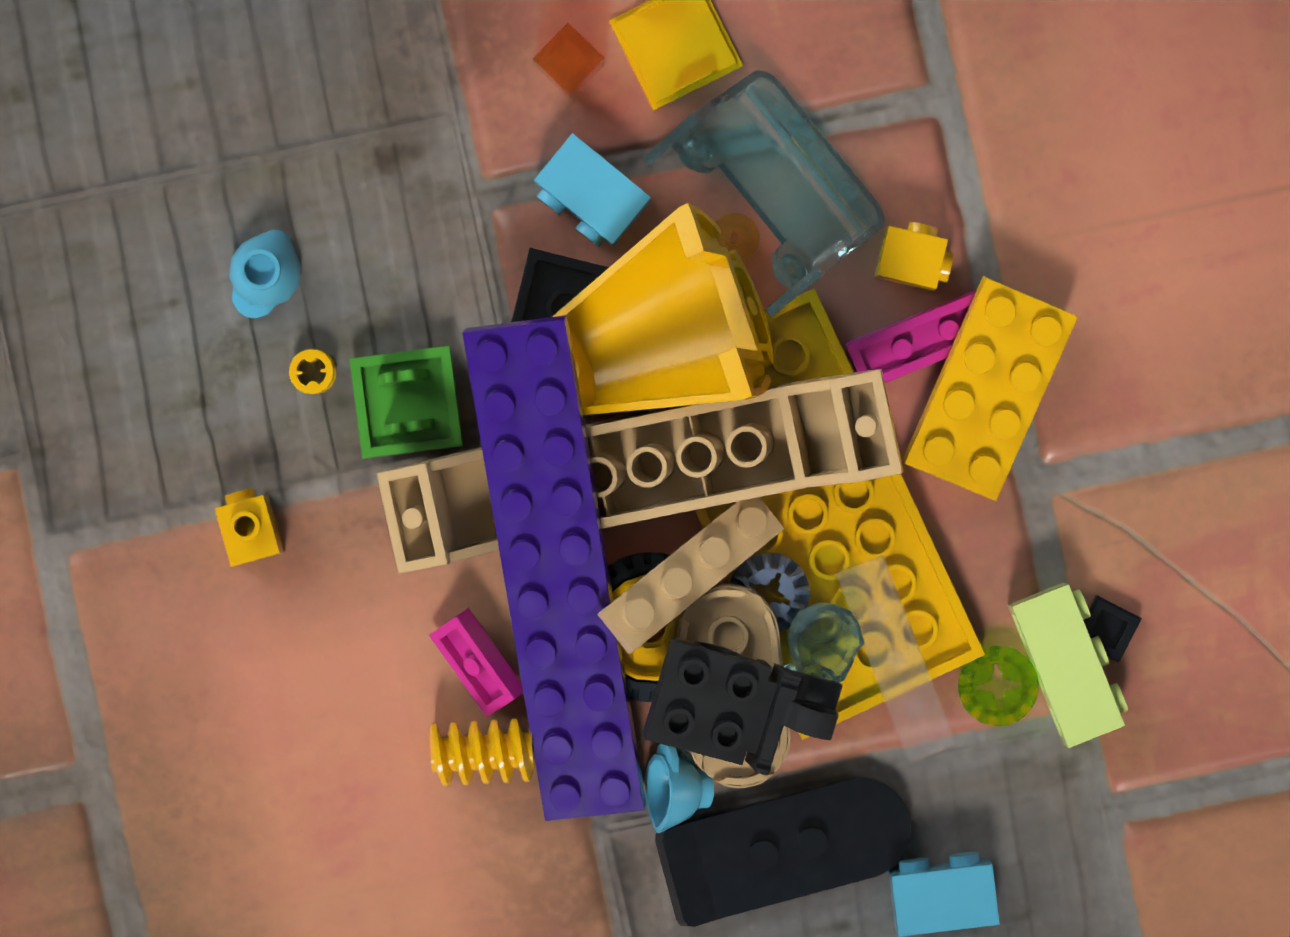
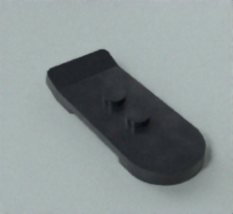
M851 777L813 789L677 824L661 833H656L655 843L676 921L680 926L696 927L717 919L882 875L892 869L905 854L911 837V821L904 802L890 786L869 777Z

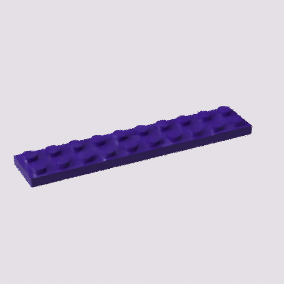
M565 315L465 328L462 334L530 735L532 732V747L545 821L644 811L646 797L621 644L597 615L614 600L568 317Z

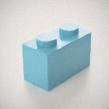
M573 133L534 179L535 184L542 189L536 197L559 216L564 209H567L581 222L575 229L597 247L604 240L614 247L651 202V197Z
M964 852L949 855L950 863L930 865L929 858L899 861V869L888 871L895 930L898 936L1000 925L993 864L989 859H980L979 852Z

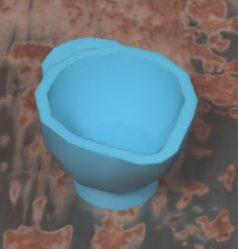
M272 229L247 240L240 245L231 257L229 278L233 285L232 302L237 311L246 317L258 319L269 315L275 306L288 301L299 286L301 274L299 257L290 237L282 230Z
M663 744L657 747L656 754L649 760L645 775L646 805L656 833H661L691 818L697 809L709 808L714 797L713 778L709 777L700 768H695L690 761L679 758L676 748Z

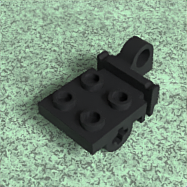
M671 637L642 736L648 741L743 765L745 759L754 771L769 775L784 726L814 738L832 739L839 716L835 709L843 685L835 681L790 670L774 663L772 669L765 660L746 658L737 652L717 645L699 641L691 643Z

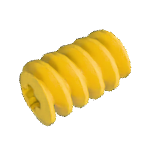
M516 718L511 719L507 733H502L497 720H491L488 732L482 735L477 721H471L466 736H462L456 722L450 723L446 737L441 736L436 723H431L432 771L433 775L437 772L443 786L451 785L455 771L458 772L463 785L471 784L475 770H478L484 784L491 783L495 769H498L504 783L511 782L515 768L519 769L524 782L531 781L535 769L532 732L530 735L529 727L527 732H522Z

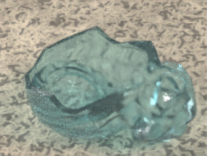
M821 602L801 610L790 625L787 643L792 662L785 665L784 668L838 683L844 681L857 652L865 644L860 624L852 612L833 603Z

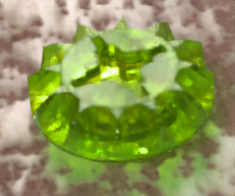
M996 645L984 648V656L963 665L960 670L957 688L964 709L981 723L990 726H1007L1016 723L1030 712L1036 702L1039 690L1036 670L1025 655L1013 648ZM994 664H997L998 671L1001 672L1003 679L1019 682V685L1011 686V689L1003 691L1001 707H998V702L995 700L992 692L977 689V686L984 685V682L992 680Z

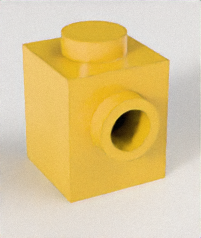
M909 222L907 230L888 226L885 229L874 278L934 291L937 289L938 281L947 283L954 253L946 251L948 239L937 237L938 228L916 222Z
M254 487L224 495L227 505L214 508L231 567L285 552L269 494L256 497Z

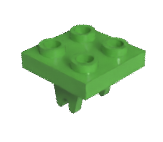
M451 346L349 359L362 459L463 446Z

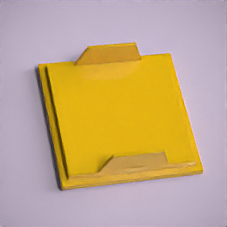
M649 0L609 20L653 111L743 67L711 0Z

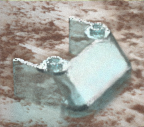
M756 70L700 107L642 158L650 166L674 149L678 153L681 162L691 170L706 174L720 167L777 237L782 245L772 253L773 272L776 279L786 286L788 291L765 309L771 317L866 242L884 225V214L876 199L781 82L766 71Z

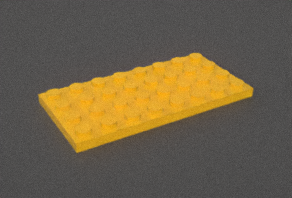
M815 288L764 312L773 349V364L765 367L764 376L768 374L771 378L770 386L854 373ZM663 408L648 409V411H653V410H658V409H663ZM901 474L851 484L842 483L807 487L760 497L785 529L752 556L761 553H778L787 556L795 561L804 571L810 587L809 603L805 614L792 628L779 632L783 667L835 681L843 685L835 709L839 714L836 724L985 655ZM735 502L695 510L702 527H706ZM736 569L726 576L729 584ZM778 572L768 585L760 583L756 585L752 582L748 585L754 588L755 592L763 597L768 604L771 602L779 604L783 602L788 605L790 603V600L784 598V595L778 591L780 583L778 580L781 575ZM799 733L802 740L810 737Z

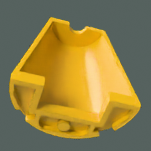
M687 203L676 209L552 316L567 315L583 415L750 400L762 395L769 388L771 378L768 374L764 376L765 367L773 364V349L767 319L754 283L736 249L728 252L727 247H723L716 237L721 235V228L708 214L695 205Z

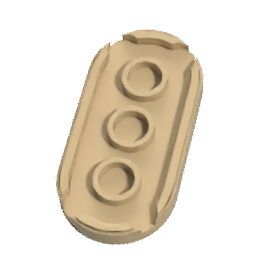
M734 584L716 585L682 612L677 629V639L691 643L695 641L705 642L732 650L746 658L765 660L772 669L774 663L783 666L776 616L766 600L755 591ZM783 727L769 775L754 771L745 759L743 765L693 752L691 754L700 769L713 778L714 781L731 788L753 787L770 778L780 768L782 762H784L790 748V728Z

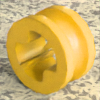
M308 349L301 351L293 358L289 367V376L292 384L299 391L306 394H319L326 392L332 387L336 380L337 367L329 354L322 350ZM320 359L325 365V368L320 370V372H326L324 380L321 383L310 381L308 384H305L300 376L306 373L305 371H300L302 363L305 360L315 363Z

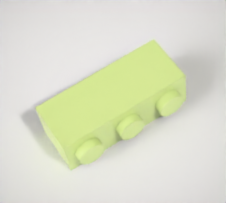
M1060 583L1008 604L1063 745L1071 748L1124 727L1125 724L1121 713L1128 711L1127 704L1118 684L1109 685L1102 667L1108 665L1109 660L1099 636L1093 638L1089 636L1083 620L1091 617L1080 589L1071 591L1069 584Z

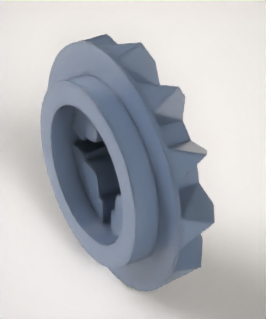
M761 553L745 560L736 569L730 584L740 585L755 591L754 588L748 586L750 582L756 585L759 583L768 585L770 580L775 578L777 572L780 573L778 591L784 595V598L790 600V603L787 605L783 602L780 604L771 602L769 605L776 616L779 632L792 628L805 614L809 603L810 587L804 571L795 561L782 554Z

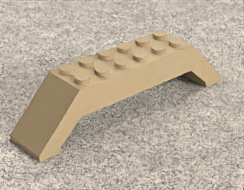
M882 369L770 386L765 393L750 400L668 407L585 425L602 528L807 487L842 483L851 484L903 473ZM482 447L376 473L398 574L446 565L451 562L499 550Z

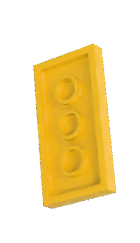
M983 276L902 461L911 467L997 501L1078 316Z

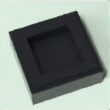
M1095 595L1089 607L1091 617L1083 621L1090 638L1099 636L1107 657L1119 663L1142 618Z

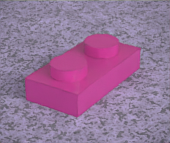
M469 607L429 635L486 717L523 693L522 683L516 676L513 668L504 659Z

